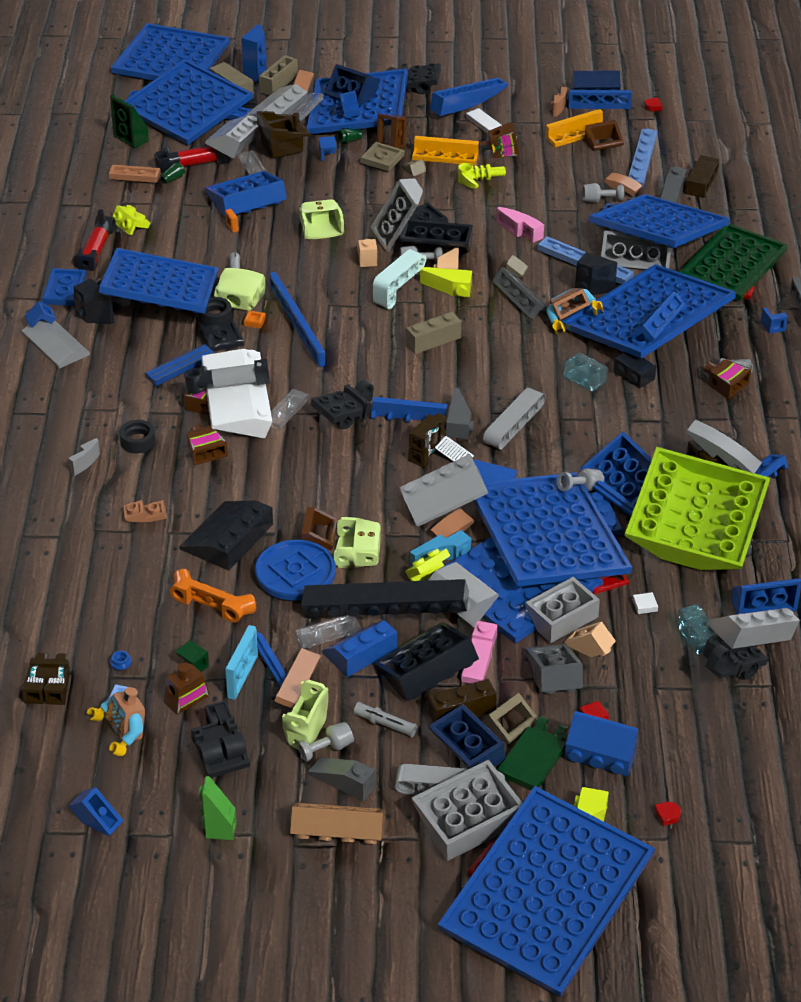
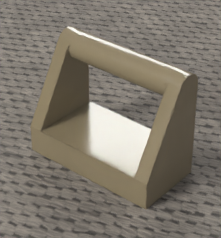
M518 693L481 722L500 740L509 744L524 733L527 727H532L536 724L538 717ZM514 709L525 717L526 720L507 733L498 719Z

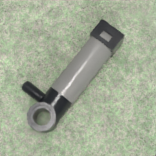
M267 359L254 360V364L207 370L206 366H201L200 369H189L184 373L186 389L191 394H197L209 388L257 382V385L270 384Z

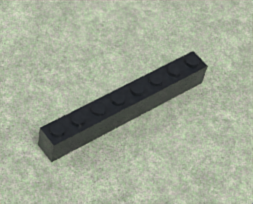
M465 579L304 585L302 608L306 617L311 618L327 616L356 617L358 615L377 616L383 614H437L439 612L459 613L467 611L469 589Z

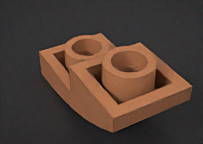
M299 70L294 84L308 92L314 78V73Z
M561 87V93L554 95V101H551L550 110H553V117H557L566 106L567 87Z
M612 173L604 180L614 190H616L618 185H623L624 191L632 196L642 187V184L634 179L618 173Z
M142 500L123 505L125 520L129 522H152L167 518L166 506L163 500L144 505Z
M460 508L442 519L431 529V532L436 537L441 534L448 538L460 530L464 532L474 523V520Z

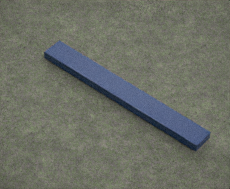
M270 273L271 290L319 367L325 366L324 349L277 273Z

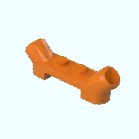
M187 569L177 570L173 574L174 584L170 588V594L178 602L188 605L191 600L221 611L222 619L233 623L238 622L245 615L254 614L256 611V602L252 594L234 596L207 584L192 580Z

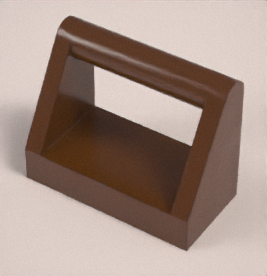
M378 114L376 142L399 149L405 148L407 116ZM384 119L392 120L390 143H383Z
M615 120L585 125L584 139L593 151L624 145L620 129ZM611 137L615 139L614 141L596 144L595 142L596 140Z
M307 507L301 533L302 540L311 541L323 546L327 550H332L338 519L315 507ZM315 525L330 526L327 540L313 533Z

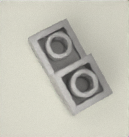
M97 438L81 445V452L69 457L70 472L74 476L87 469L100 455Z

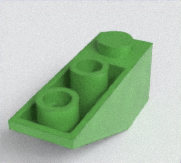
M206 776L205 784L201 785L199 790V799H203L200 813L204 814L202 817V829L206 831V838L233 840L236 828V809L210 776Z

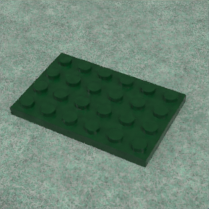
M729 224L724 226L680 273L735 291V300L741 301L746 293L756 285L787 251L788 245Z

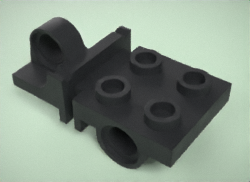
M430 63L423 66L415 65L410 67V69L407 68V64H402L401 69L408 70L406 91L411 92L412 88H415L419 94L425 95L430 92L432 85H438L441 72L440 63ZM389 67L386 71L398 69L395 67Z
M361 380L355 388L347 384L344 385L343 392L336 391L312 398L311 406L331 423L337 424L341 429H347L353 424L355 418L359 421L361 418L366 419L371 407V403L368 401H371L373 398L374 387L367 380Z
M709 638L703 650V656L708 659L705 667L718 678L730 676L732 679H735V677L739 678L741 675L745 679H750L757 673L759 667L767 664L769 659L760 649L754 646L732 649L723 639L713 641V638Z
M226 700L206 705L205 716L207 725L191 729V738L193 743H195L206 775L213 778L250 767L245 740L242 733H239L237 730L235 718L232 717Z

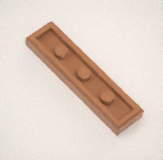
M301 648L276 696L275 702L292 709L294 708L301 695V682L310 680L320 661L321 655Z

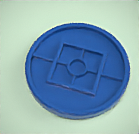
M287 540L268 547L260 554L256 561L255 574L259 586L268 594L276 598L296 601L303 599L304 585L332 584L336 575V564L332 554L317 543L306 540Z

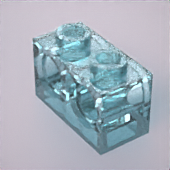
M578 352L565 362L564 376L593 392L606 382L608 367Z
M699 604L681 608L678 619V628L696 654L704 652V647L709 638H713V641L717 639V633L706 624L709 618Z

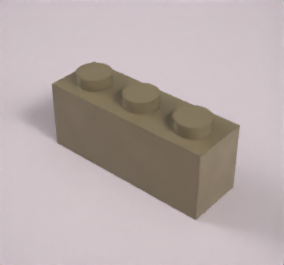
M284 55L259 75L260 92L270 96L277 89L285 87L298 74V60Z
M223 62L210 68V72L254 94L253 80L229 64Z
M453 312L406 327V345L414 354L460 339L462 321Z

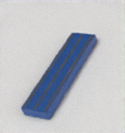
M204 344L145 372V376L155 386H158L185 373L189 369L201 365L203 355L215 354V352Z

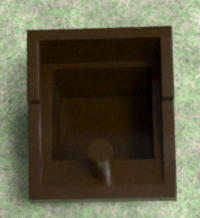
M257 111V125L260 128L261 142L272 158H280L303 151V137H311V134L299 119V113L289 115L275 114L273 111Z

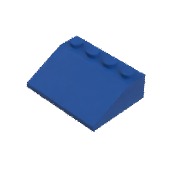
M266 171L204 187L219 212L225 216V211L228 209H232L235 214L241 212L248 213L252 211L251 209H262L267 207L266 205L279 204L282 200L287 199L284 180Z
M623 431L580 469L581 471L586 468L600 470L604 475L605 484L636 505L652 458Z

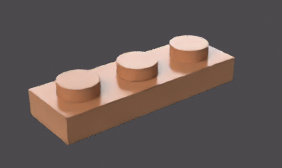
M112 165L109 179L157 183L161 172L160 168Z

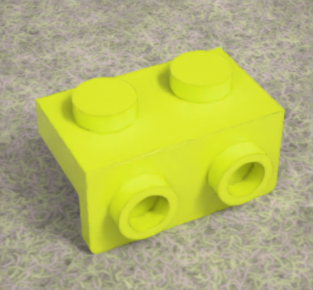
M117 205L112 216L115 217L116 225L128 235L133 234L135 227L149 228L151 223L145 219V215L138 213L136 208L130 205L126 207Z
M438 548L427 554V558H420L413 562V566L405 571L410 581H428L433 572L444 566L442 561L450 556L448 550L439 551Z

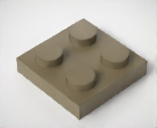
M375 142L362 155L361 163L380 168L384 171H390L404 156V150Z

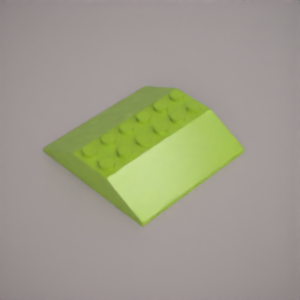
M656 447L625 536L660 559L698 570L742 569L770 478Z

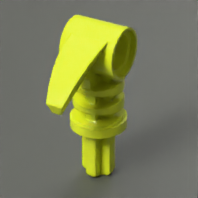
M462 163L458 166V182L474 189L479 186L475 182L478 178L483 180L485 177L489 181L491 177L506 175L505 167H490V164H486L485 168L483 165H480V168L474 166V169L470 163Z

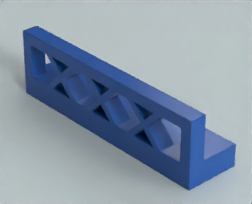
M569 90V109H631L632 90Z
M675 291L655 306L630 334V337L634 339L643 333L649 342H652L686 304Z

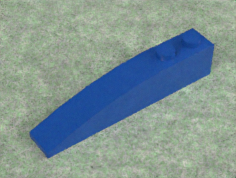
M497 77L435 91L432 94L430 110L438 116L454 114L488 100L508 87L509 83Z

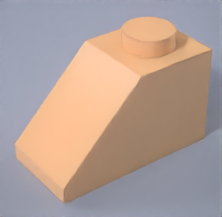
M358 240L357 251L360 267L377 266L376 240Z
M454 248L438 257L437 265L434 264V268L458 270L459 248Z
M601 621L574 630L564 643L568 647L592 658L608 654L611 651L610 647L615 643V639Z

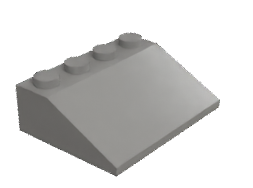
M489 760L412 797V802L432 840L447 861L500 835L522 805V801Z

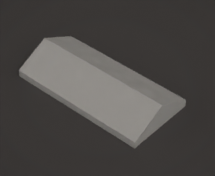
M41 319L33 328L28 324L22 330V334L59 369L90 355V352L56 321L51 324Z

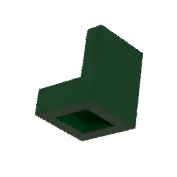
M189 640L176 650V655L187 663L192 664L200 672L209 667L208 651L193 641Z

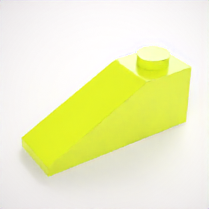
M423 267L420 270V283L452 296L470 297L472 271Z

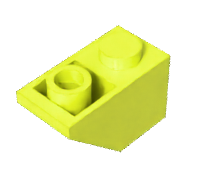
M582 787L580 796L576 795L574 806L604 821L609 792Z

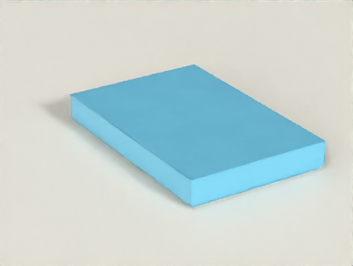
M248 626L226 667L227 696L229 699L235 700L258 657L257 630L255 626Z

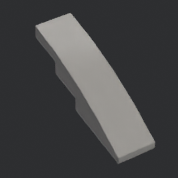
M696 419L685 431L712 458L718 455L730 467L736 464L741 470L755 473L761 465V462L730 437Z

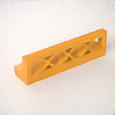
M598 109L547 124L545 139L555 148L585 138V132H582L585 131V125L603 122V111Z
M415 136L412 160L454 164L470 163L476 165L479 141Z

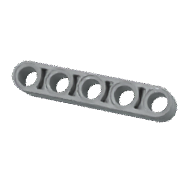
M529 387L526 388L488 427L484 433L483 442L497 449H503L541 409L545 402V394Z
M402 764L397 768L395 789L403 794L418 795L468 769ZM499 772V774H500V775L503 777V779L505 780V776H504L502 773Z

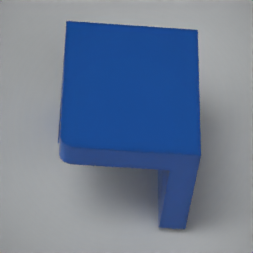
M351 91L340 94L345 118L361 115L356 92Z
M335 136L319 137L320 159L324 161V154L336 153Z
M39 301L25 315L29 326L32 328L41 319L51 324L56 320L52 308Z
M767 308L762 309L761 323L769 334L786 331L788 319L786 313L771 315Z

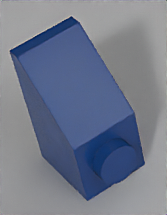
M96 787L82 791L69 805V808L83 824L106 836H110L124 821Z

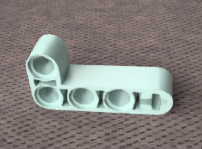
M409 249L378 274L373 282V302L387 309L393 308L396 302V290L424 267L426 256Z

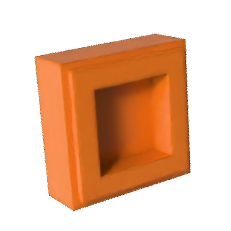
M228 209L225 211L226 224L234 233L238 231V217L232 209Z
M248 311L244 319V326L261 329L266 319V313Z

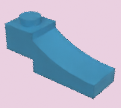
M462 530L448 538L440 534L410 551V567L413 566L412 563L416 560L427 558V554L437 548L439 551L448 550L450 556L445 560L463 556L471 550V537Z

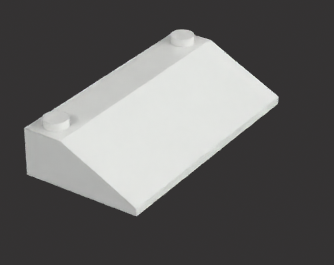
M238 349L203 355L201 360L202 366H206L207 370L254 364V360H260L261 356L260 352L255 350ZM257 382L206 389L211 428L266 438L272 424L266 384L257 385Z

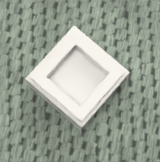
M653 592L633 595L632 600L638 614L658 612V605Z

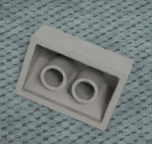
M457 562L436 570L428 581L466 580L469 589L468 608L466 612L456 614L475 627L477 621H480L499 594Z
M572 577L525 602V606L537 631L552 643L598 618L600 599Z

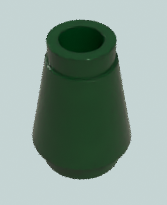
M342 128L338 130V141L346 144L362 139V131Z
M173 163L160 175L161 180L166 184L181 178L185 174V169L181 163Z

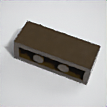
M700 155L698 161L694 162L693 169H690L689 177H686L684 181V187H686L685 194L705 198L718 173L719 159Z
M485 679L429 695V715L433 722H436L462 704L475 716L493 712L496 710L497 692L490 680Z

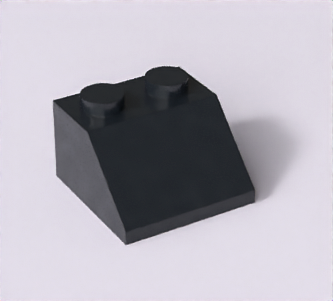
M586 252L577 261L575 288L587 289L592 295L609 293L616 286L618 262Z
M90 278L73 286L75 314L78 318H81L86 323H114L112 297L99 293V284Z

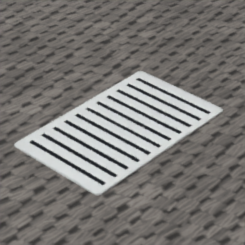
M447 436L435 447L453 461L471 454Z

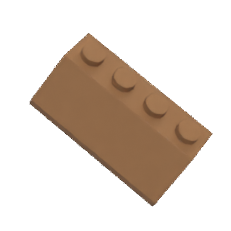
M296 803L292 806L290 834H296V838L309 839V835L318 836V840L331 841L332 837H341L342 842H354L355 839H364L363 843L377 844V840H382L386 809Z

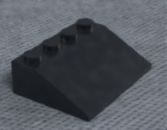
M256 500L224 501L179 548L184 552L229 571L273 525V508Z
M442 622L376 660L374 665L398 694L409 701L418 698L424 691L435 688L439 682L453 677L461 669L472 666L473 662L477 661L479 657L470 637Z

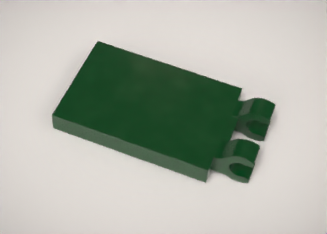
M540 716L534 729L527 727L497 771L502 773L506 780L528 790H532L534 786L540 788L566 749V742L564 741L567 738L565 732L568 730V727L560 724L555 734L546 732L548 729L546 724L549 719Z

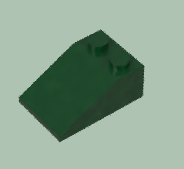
M110 95L114 137L134 149L149 142L148 127L134 106L114 95Z

